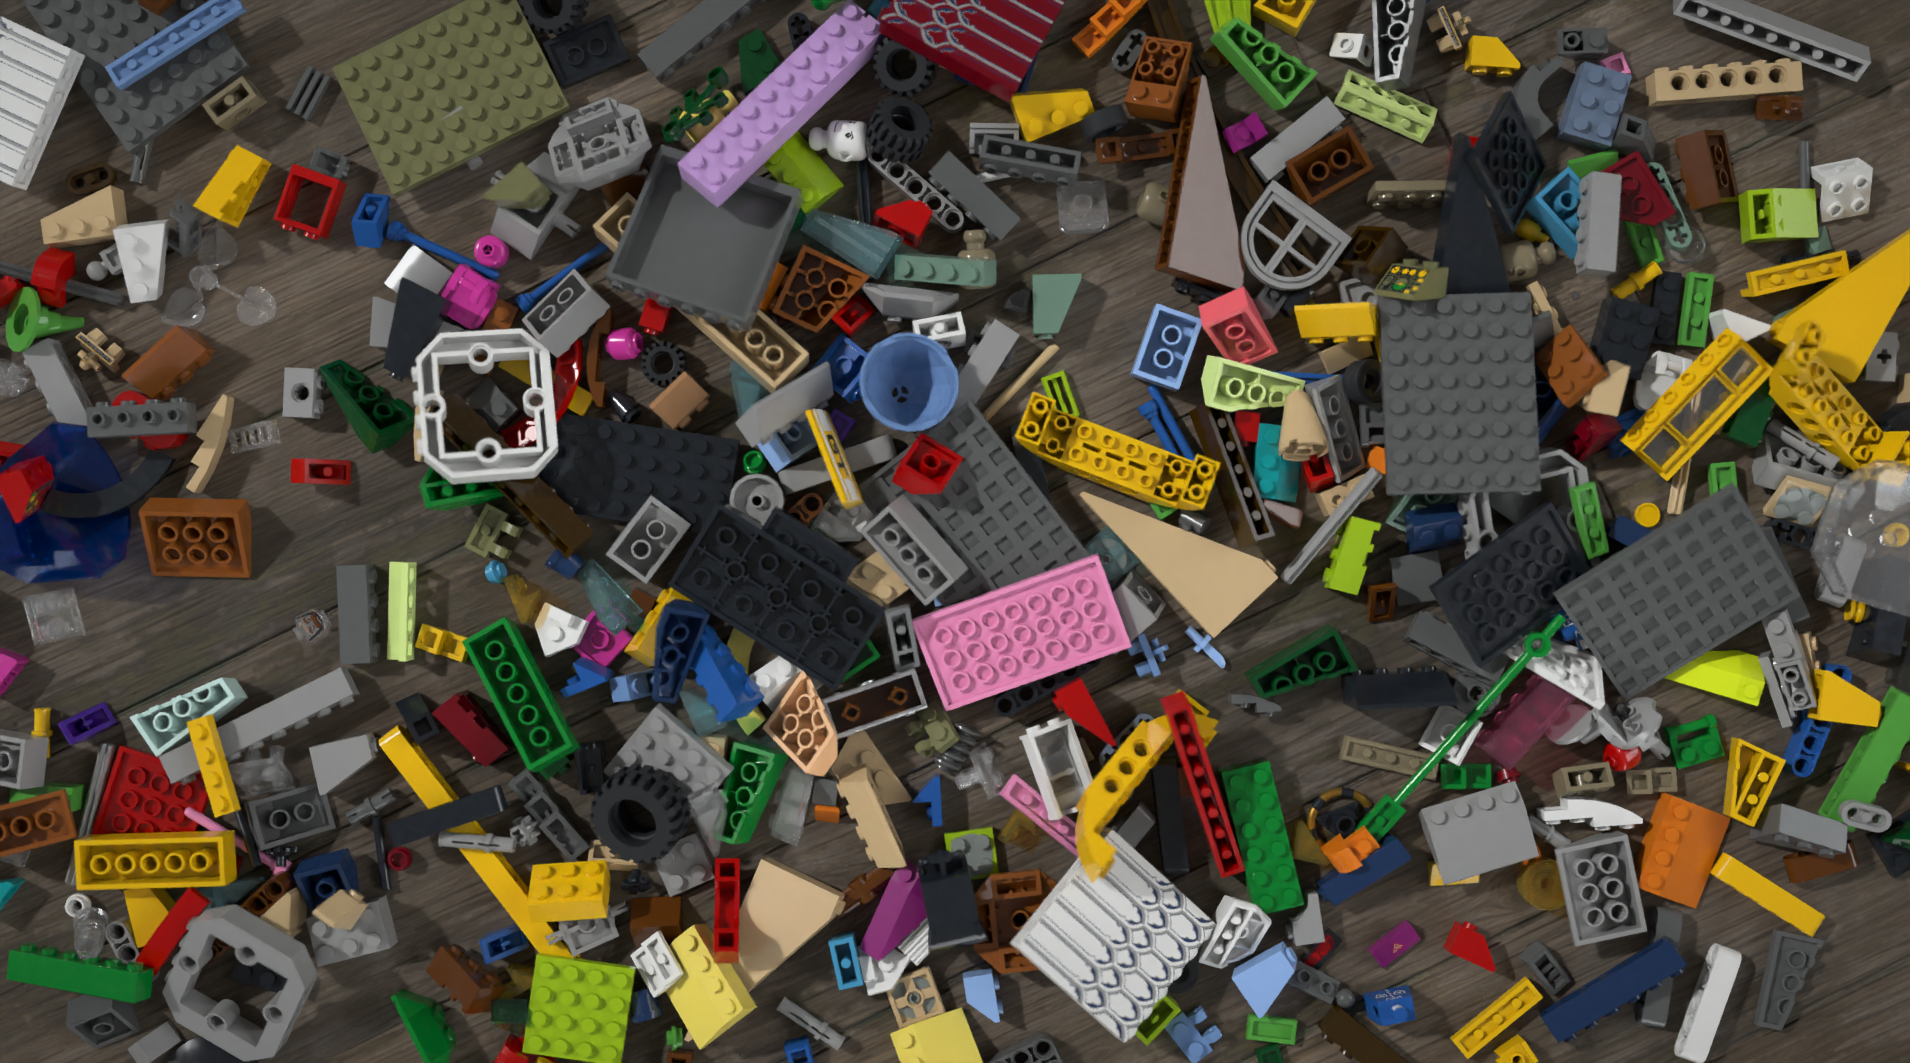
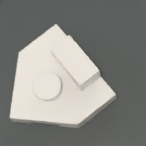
M545 602L535 622L545 657H550L557 654V652L579 645L589 622Z
M858 947L859 962L868 995L872 996L893 990L911 960L894 949L879 962Z

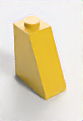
M1813 669L1812 681L1818 705L1808 709V718L1878 727V722L1882 716L1881 702L1831 671Z
M164 888L123 890L137 948L146 945L155 930L176 904Z

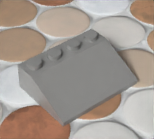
M1515 781L1421 809L1418 814L1420 824L1444 885L1539 856L1526 807Z
M1614 830L1595 834L1554 849L1574 946L1577 947L1647 931L1627 834Z

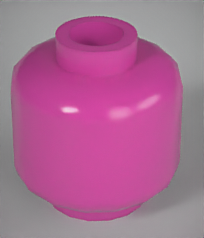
M488 235L483 236L476 242L474 255L476 260L486 268L498 269L508 261L509 248L500 238Z
M632 327L613 329L605 340L606 351L615 360L637 358L644 347L642 335Z

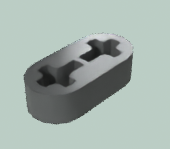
M1133 29L1126 35L1111 60V66L1115 72L1124 74L1133 67L1139 58L1145 36H1147L1144 31ZM1137 36H1139L1141 38L1140 43L1142 45L1137 44L1134 47V49L1131 50L1129 47L1132 44V39L1130 38L1132 37L1135 39ZM1125 53L1129 54L1126 61L1128 66L1125 64L1121 67L1118 66L1119 60L1116 58L1121 59Z

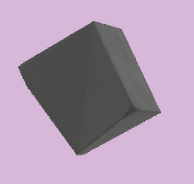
M815 777L812 803L836 806L838 799L836 784L839 783V780Z

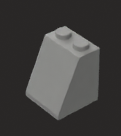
M1134 569L1129 571L1111 589L1130 642L1158 619L1167 604Z

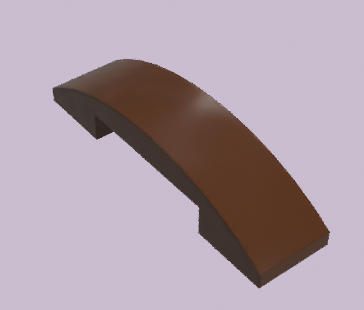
M1179 128L1168 129L1160 133L1095 139L1098 164H1119L1175 156Z
M607 309L605 314L597 321L590 338L587 353V377L592 397L597 407L606 409L609 384L599 382L603 335L608 336L611 330L614 329L615 311L612 309Z

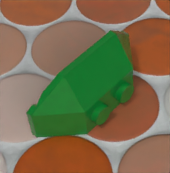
M431 466L419 484L425 508L447 511L490 502L504 497L490 481L452 484Z
M404 989L394 993L390 998L395 1004L423 1062L450 1063L456 1045V1036L454 1030L450 1026L448 1027L444 1020L445 1014L442 1007L437 1005L434 999Z

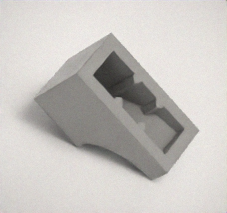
M1314 889L1303 890L1304 905H1301L1295 915L1288 917L1289 924L1285 925L1288 940L1291 939L1295 946L1325 942L1318 893Z

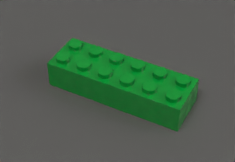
M504 617L462 641L529 771L539 772L581 748L514 620Z
M1261 758L1217 769L1232 832L1245 871H1242L1249 902L1257 905L1265 914L1304 905L1270 762L1266 758Z

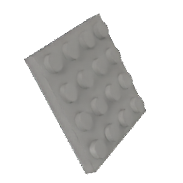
M659 703L603 772L611 777L621 768L630 767L634 764H640L641 767L650 765L654 766V770L661 769L665 771V775L669 778L672 776L677 781L675 784L678 787L681 786L685 794L683 797L688 799L690 807L687 810L690 811L691 819L734 767Z

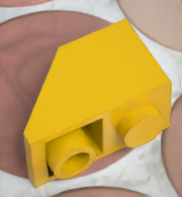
M1473 35L1466 42L1464 71H1472L1473 75H1486L1488 72L1496 73L1498 77H1510L1520 69V62L1498 37Z

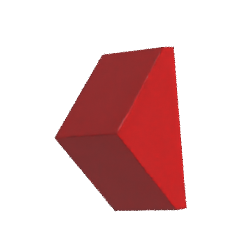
M857 294L837 311L831 319L852 338L876 309L860 294Z

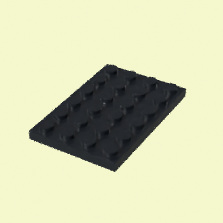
M1546 501L1430 585L1429 589L1475 665L1483 668L1562 610V606L1553 593L1591 569L1553 503Z

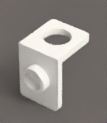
M1335 33L1329 56L1332 58L1357 59L1366 67H1370L1374 55L1373 41L1365 34ZM1368 45V55L1365 58L1364 49Z

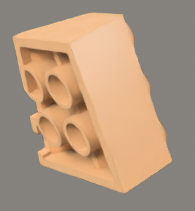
M802 671L765 723L763 729L806 774L824 777L838 757L837 733L809 675Z

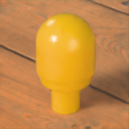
M1529 219L1520 220L1515 230L1520 238L1531 243L1534 240L1543 243L1549 239V236L1540 232L1542 228Z

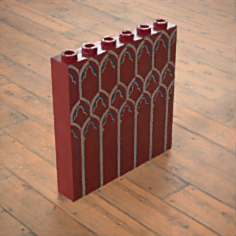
M889 0L891 2L889 7L884 6L877 18L880 21L878 32L1010 103L1067 0Z

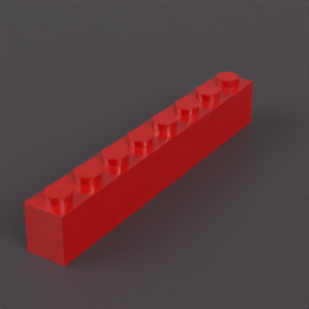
M1181 691L1161 698L1160 701L1220 876L1225 878L1245 871L1191 705L1185 692Z

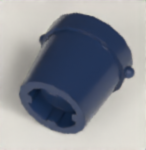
M556 549L544 565L571 580L585 560L578 553H575L567 560Z
M648 987L632 992L630 1004L632 1023L643 1022L664 1014L657 997L653 998Z

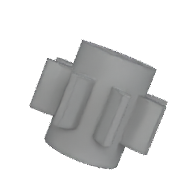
M527 815L524 818L520 816L513 820L514 826L509 828L511 838L516 837L517 844H520L521 847L526 844L531 846L538 841L536 836L540 835L541 831L536 819Z

